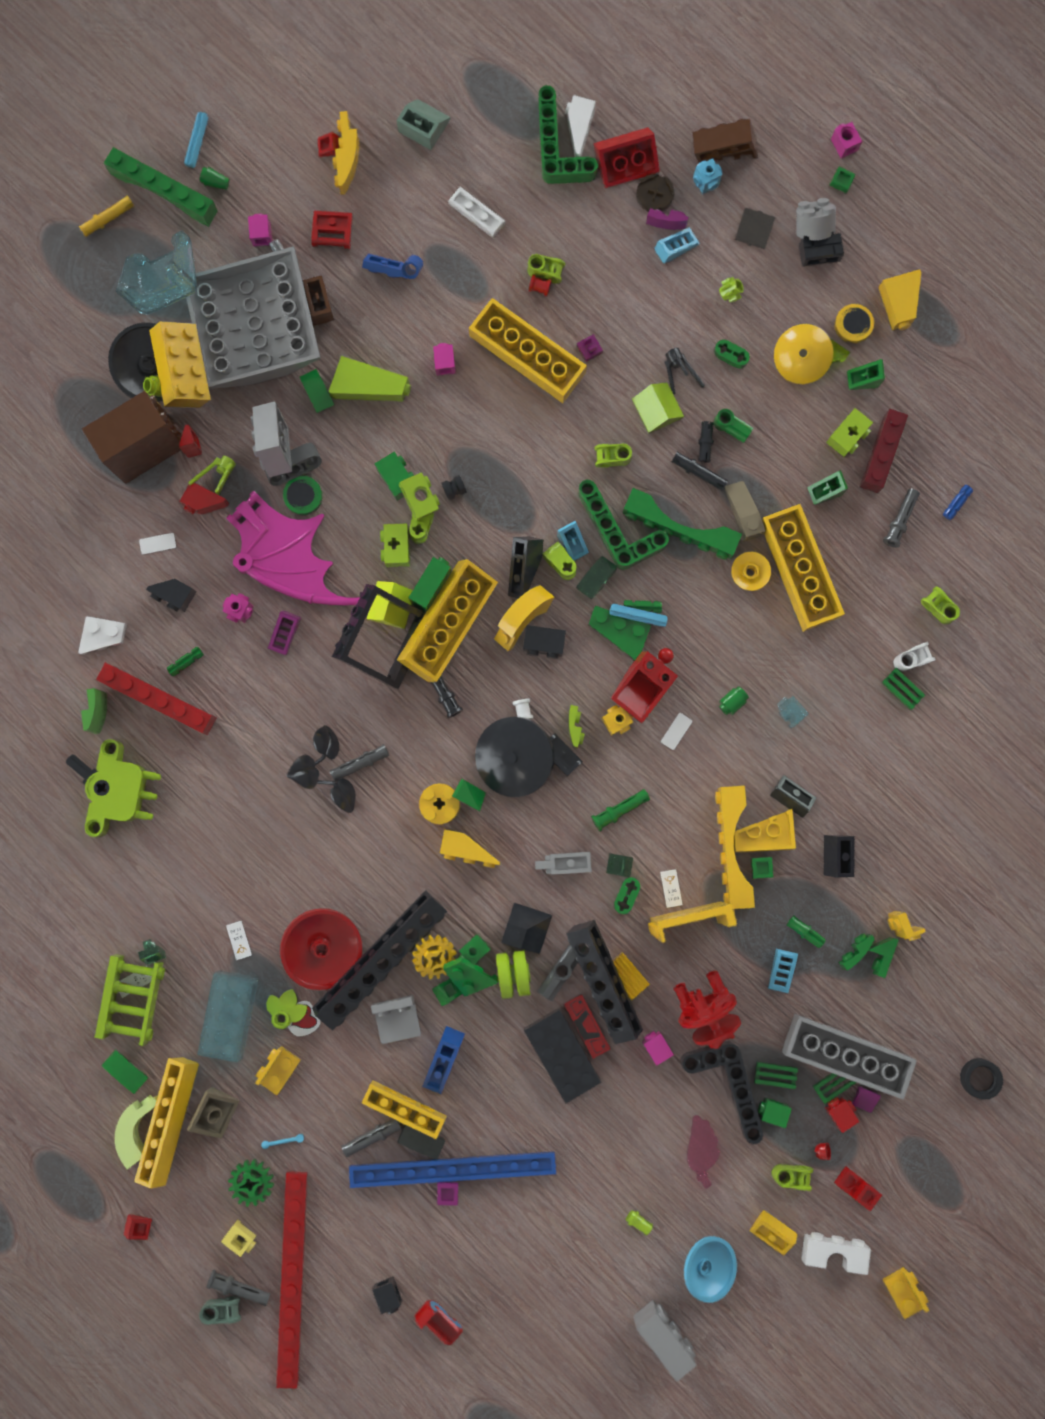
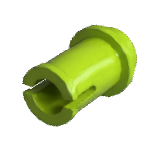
M631 1210L626 1217L629 1226L633 1225L646 1236L653 1228V1224L640 1216L638 1211Z

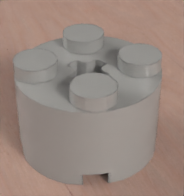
M820 198L817 202L802 201L798 203V208L796 209V235L799 238L804 239V236H809V240H822L831 237V232H836V206L829 203V199Z

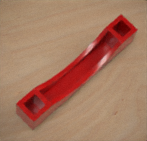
M106 662L96 678L97 681L203 734H209L217 717Z

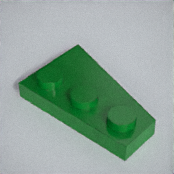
M596 605L588 624L604 638L616 645L622 652L629 655L634 661L642 652L651 625L610 615V610Z

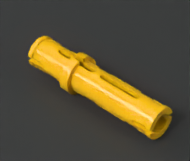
M125 196L98 215H92L93 218L79 226L85 237H88L100 228L102 230L105 228L104 225L135 206L130 198Z

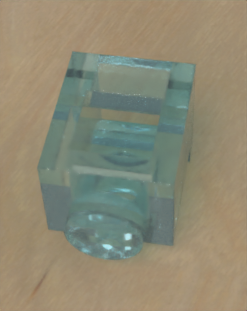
M785 696L777 703L780 710L779 715L786 722H790L788 725L790 729L795 727L809 714L794 696L790 698Z

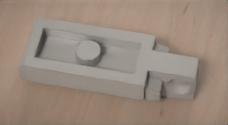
M590 852L550 854L545 856V861H535V869H546V874L551 875L592 872Z

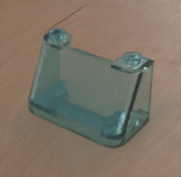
M182 230L172 236L171 243L174 246V250L155 260L150 261L140 253L126 257L115 292L139 313L151 314L195 293L197 279L192 242Z

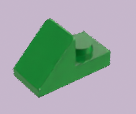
M889 937L870 947L869 951L879 954V957L875 958L872 969L874 971L872 974L882 978L886 977L899 941L898 939Z

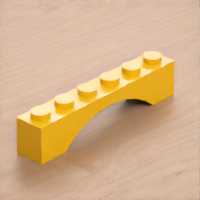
M745 786L720 787L718 792H715V800L720 808V812H717V823L721 824V832L718 833L719 844L723 845V852H720V862L724 864L725 870L722 873V884L726 885V893H723V900L725 903L732 904L733 909L755 908L753 886L740 871L734 852L736 824L746 807Z

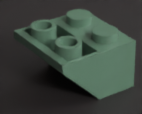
M416 99L406 104L396 121L399 133L432 150L451 118L421 100Z

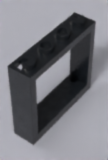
M366 584L363 592H360L357 605L351 610V617L348 623L342 629V636L339 642L335 644L336 648L332 657L390 687L399 689L408 668L397 661V658L425 613L375 585ZM377 595L415 616L387 676L348 657Z

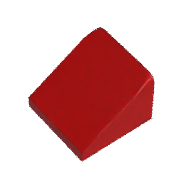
M334 132L318 137L319 156H336L335 149H340L339 138L341 137Z
M128 1214L124 1229L126 1239L148 1240L152 1219Z

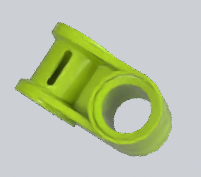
M533 254L528 260L527 272L531 277L535 274L538 278L552 279L551 283L559 284L562 281L561 273L566 263L559 258ZM539 264L541 267L537 269L533 268L532 265Z
M599 444L594 447V450L597 451L595 466L598 468L626 466L631 462L632 449L627 444ZM624 451L628 453V457L620 458L618 454Z
M434 513L415 521L412 514L409 532L414 543L422 544L427 540Z
M558 541L542 553L546 562L554 568L562 579L571 580L575 577L576 563ZM564 567H571V572L568 570L564 572Z
M937 586L933 588V592L926 598L921 599V604L924 608L931 612L942 624H950L960 615L959 607ZM945 610L951 611L952 618H948L945 615Z
M777 1164L773 1167L771 1172L772 1178L781 1187L803 1191L812 1190V1186H810L811 1173H813L812 1167ZM786 1171V1178L779 1180V1174Z

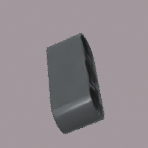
M306 443L290 450L292 472L269 477L266 470H264L269 483L273 486H278L319 467L322 459L316 446L313 443Z

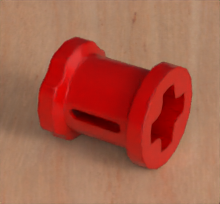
M533 274L528 291L543 293L547 297L552 279H541Z

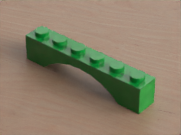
M114 147L103 162L110 175L125 183L140 186L159 195L185 212L192 219L207 227L210 226L218 212L213 200Z
M632 488L622 513L631 521L639 520L650 529L655 527L666 532L670 537L672 535L679 537L681 542L685 544L693 543L698 546V549L704 552H714L718 558L723 560L733 557L742 536L741 533L725 526L705 530L683 526L665 515L656 505L650 494Z

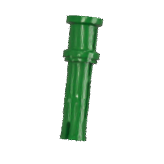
M642 789L613 807H606V810L600 814L592 815L591 819L598 831L601 832L602 828L612 822L616 823L622 815L650 801L649 795L645 789Z

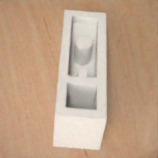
M573 95L572 101L567 103L565 114L568 115V127L574 157H581L595 112L596 101Z

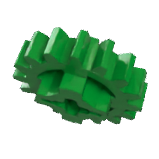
M247 1159L243 1165L239 1163L236 1166L237 1170H232L231 1175L234 1177H231L228 1182L233 1185L228 1190L235 1192L232 1198L238 1197V1204L246 1201V1207L251 1202H253L254 1206H257L259 1200L263 1203L266 1200L265 1195L269 1196L271 1194V1190L268 1188L274 1186V1183L270 1182L274 1175H268L270 1167L264 1169L263 1161L258 1165L256 1159L251 1164ZM244 1172L243 1180L238 1182L240 1174ZM250 1179L251 1182L256 1183L254 1184V1186H252V1184H248L247 1181ZM264 1184L263 1191L259 1194V1186Z

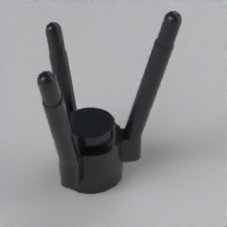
M673 348L665 354L667 360L664 364L667 368L673 395H675V386L671 366L674 369L680 367L685 376L689 374L686 370L687 367L702 388L705 387V384L679 348Z

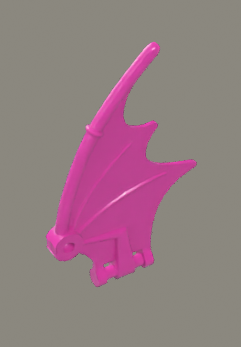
M253 491L250 494L251 497L246 502L243 501L232 515L230 514L226 517L241 535V552L233 558V566L240 573L248 574L273 590L295 599L309 602V604L357 605L360 597L347 598L338 596L325 587L324 576L333 565V562L321 560L312 553L311 543L316 530L324 519V514L305 520L291 519L275 511ZM257 502L260 506L254 510L252 506ZM243 516L246 520L240 524L238 520ZM242 561H247L246 565L241 566Z

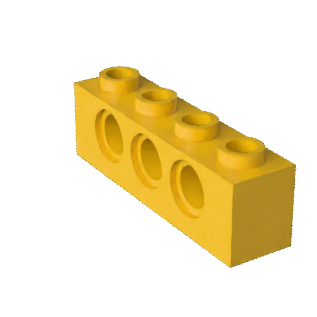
M374 1080L369 1085L362 1100V1104L434 1139H437L447 1116Z

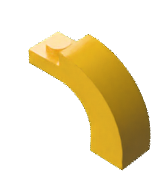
M541 585L524 593L497 625L499 630L494 640L507 651L512 650L524 628L535 617L547 612L554 596Z

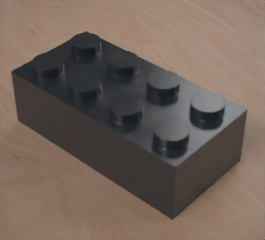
M560 1008L555 1009L524 1028L525 1034L565 1104L601 1083L598 1074Z

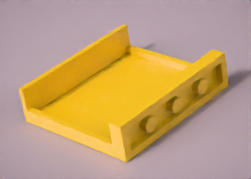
M719 901L651 917L648 928L650 935L663 943L665 942L663 928L716 916L717 923L727 927L735 926L737 923L732 904Z

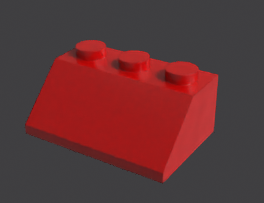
M648 127L593 143L595 157L605 188L660 172L655 134Z

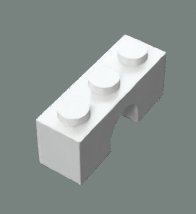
M811 1232V1235L804 1234L801 1260L808 1266L826 1268L829 1256L834 1253H840L843 1255L842 1266L847 1272L868 1275L871 1249L865 1244V1241L860 1239L846 1241L840 1236L833 1235L831 1238H827L823 1234Z

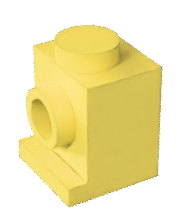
M237 1220L221 1242L241 1257L245 1251L249 1254L256 1244L253 1240L257 1235L242 1225L240 1220ZM239 1235L245 1238V1240L241 1241L239 1239Z

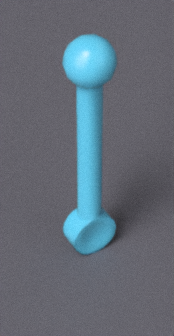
M298 1134L293 1138L272 1142L263 1141L261 1146L263 1149H267L269 1146L294 1141L301 1143L304 1140V1135Z

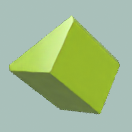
M667 382L651 384L632 398L649 434L684 418Z

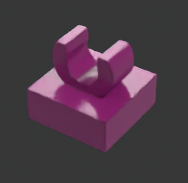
M594 334L576 344L585 362L603 353V349Z
M438 1182L437 1205L458 1206L459 1182Z

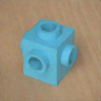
M713 158L709 161L704 160L696 166L693 180L702 194L719 186L722 169L719 164L715 163Z

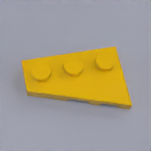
M792 809L739 829L734 833L735 853L796 849Z

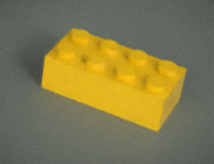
M158 322L149 331L164 407H202L211 398L196 324Z

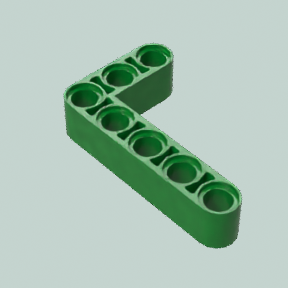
M542 86L538 93L541 167L544 182L548 184L594 181L598 170V162L595 158H559L556 92L552 86ZM551 133L552 136H546L545 134ZM551 151L553 154L549 155L546 152ZM586 168H591V169H593V170H592V171H587V170H585V169H586ZM550 169H551V170H554L555 172H553V173H548L547 170H550ZM567 169H573L574 171H573V172H568V171H566V170H567Z
M584 480L580 483L579 498L615 565L619 569H629L666 548L669 537L666 532L661 530L655 531L628 545L596 484L592 480ZM585 487H589L592 489L593 492L591 494H585L583 493L582 489ZM598 504L602 510L596 512L592 510L591 506ZM608 521L611 527L604 529L600 523ZM660 537L664 540V544L657 545L654 539ZM612 538H617L620 541V544L618 546L611 545L610 540ZM643 546L646 548L647 553L639 554L636 548ZM626 555L630 561L622 563L619 557Z

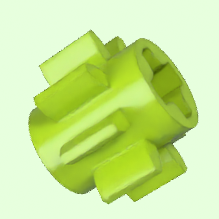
M731 277L721 282L723 286L720 287L719 292L723 300H729V303L742 298L740 293L744 291V287L739 279Z

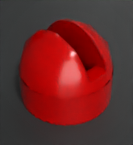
M820 1143L815 1146L814 1152H816L815 1156L818 1159H831L829 1143Z

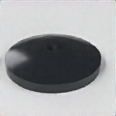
M137 323L125 328L115 337L110 346L108 366L111 377L117 387L130 398L144 391L143 383L146 377L158 376L149 331L156 325L155 323ZM154 396L157 401H163L162 397Z
M506 717L493 722L481 734L476 746L475 761L480 777L490 789L503 796L522 797L537 791L547 782L554 767L555 754L550 737L539 724L524 717Z

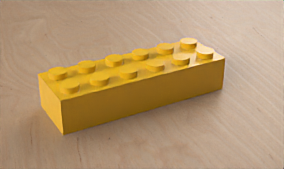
M491 298L469 327V336L561 403L565 402L586 374V364L493 298Z
M801 504L763 517L764 536L802 631H807L842 617L845 614Z
M468 559L458 561L400 653L397 661L427 682H437L498 582Z

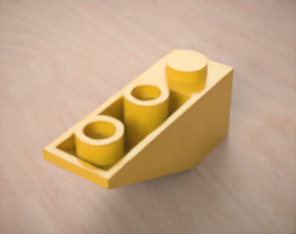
M444 829L440 854H444L445 859L455 860L456 857L464 858L463 862L475 864L476 861L484 862L483 866L490 868L500 865V861L465 833Z

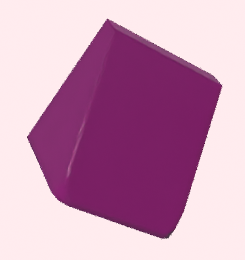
M858 1086L852 1104L872 1113L881 1095Z

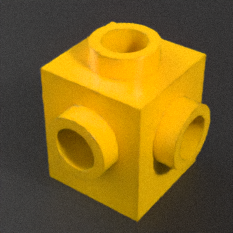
M615 705L607 710L608 714L601 718L612 736L617 732L623 734L630 730L631 727L629 725L633 723L632 719L634 717L621 707ZM616 717H620L622 722H617Z

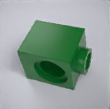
M764 1097V1101L759 1103L757 1113L762 1121L786 1128L792 1108L787 1104Z

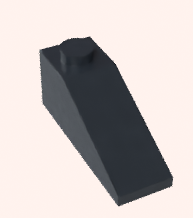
M530 536L513 537L508 596L519 599L524 593L529 591L542 560L544 539Z

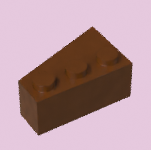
M739 119L729 124L721 123L716 127L701 128L698 131L692 132L694 154L698 163L704 160L709 161L712 158L714 161H722L723 157L734 156V160H739L744 155H752V158H758L756 135L750 119Z

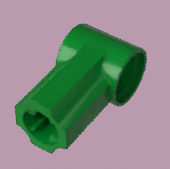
M730 409L720 410L714 419V426L717 430L727 432L742 443L746 441L753 430V427L734 416ZM720 417H726L728 423L721 422Z

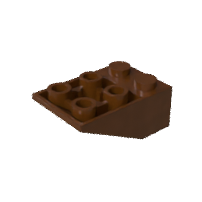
M322 275L302 280L313 326L335 321Z

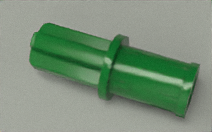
M795 915L790 918L786 925L797 932L801 939L805 938L817 948H821L826 941L824 937L811 929V925H806Z

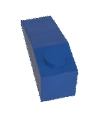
M446 1026L422 1087L438 1094L442 1093L465 1033Z

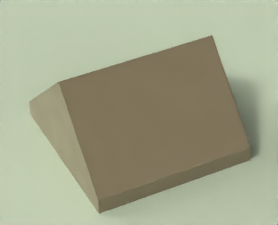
M214 1087L209 1088L205 1092L187 1130L222 1139L240 1101Z

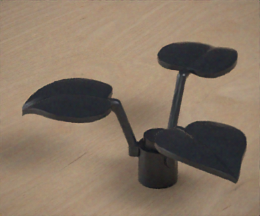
M324 725L315 732L313 737L314 747L318 753L322 754L321 758L314 762V759L309 755L298 757L291 765L286 777L305 789H312L317 784L334 786L330 790L333 802L343 811L352 813L356 794L350 781L344 778L339 779L337 783L335 781L318 780L319 771L315 766L326 757L330 760L335 759L339 753V741L336 734L330 727Z

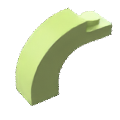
M150 1095L142 1102L138 1100L133 1102L118 1120L115 1130V1147L126 1169H129L141 1159L144 1144L139 1136V1124L142 1118L155 1108L158 1095L154 1098Z

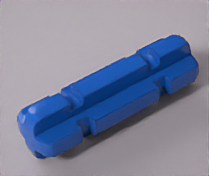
M964 485L961 488L960 493L955 496L949 507L944 511L943 516L948 520L954 518L957 514L956 512L960 510L972 494L973 489L970 486Z

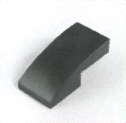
M405 1124L397 1140L399 1144L436 1160L446 1141L440 1136L434 1139Z

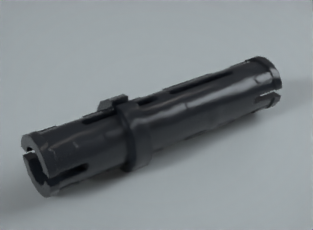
M678 451L676 452L671 461L672 463L685 469L686 473H692L720 491H723L728 480L696 463L697 460L694 458L691 460Z

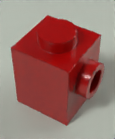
M836 1097L829 1101L828 1106L825 1107L834 1124L842 1133L860 1122L854 1113L857 1110L850 1100L846 1101L842 1097Z

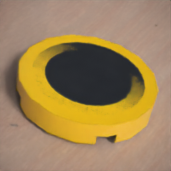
M850 304L838 312L834 328L842 340L859 343L870 336L874 328V318L866 307L860 304Z

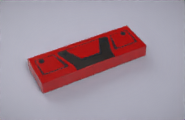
M580 994L565 1002L564 1005L592 1058L594 1059L609 1051L611 1048L583 995Z

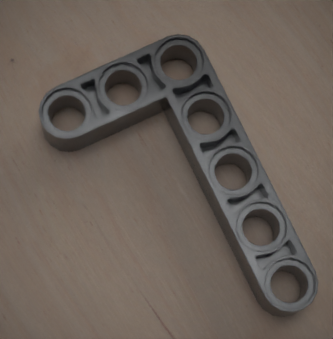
M726 1041L722 1043L719 1049H712L708 1046L684 1053L681 1056L680 1064L687 1073L693 1074L719 1066L724 1067L741 1132L750 1144L760 1143L763 1139V1130L740 1049L733 1042ZM728 1047H734L735 1049L731 1057L725 1056V1050ZM709 1052L715 1054V1059L712 1062L705 1061V1056ZM688 1058L695 1059V1065L691 1068L685 1066ZM734 1067L740 1068V1074L737 1077L731 1076V1070ZM741 1087L745 1088V1095L737 1097V1090ZM745 1108H751L752 1112L748 1117L742 1116V1111ZM750 1129H757L756 1136L748 1137Z

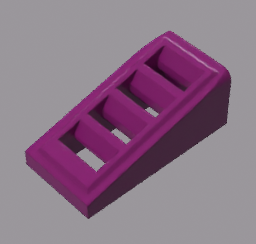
M280 611L268 649L287 655L302 617L287 611ZM286 618L294 622L293 624L284 622V619ZM281 626L291 629L290 632L281 629ZM278 634L285 635L288 637V639L286 640L281 637H278ZM275 641L285 644V647L276 645Z

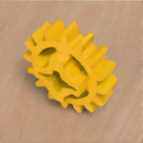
M438 934L435 939L431 935L428 936L427 941L422 938V944L415 945L418 950L412 951L415 957L412 959V962L416 965V971L420 972L422 977L427 975L429 979H432L433 975L440 979L441 973L446 976L447 974L443 970L444 964L455 960L453 956L457 954L455 949H453V944L446 937L441 940Z

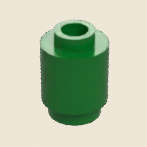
M738 686L736 689L730 690L719 700L721 704L719 708L726 715H734L747 703L746 700L749 696Z

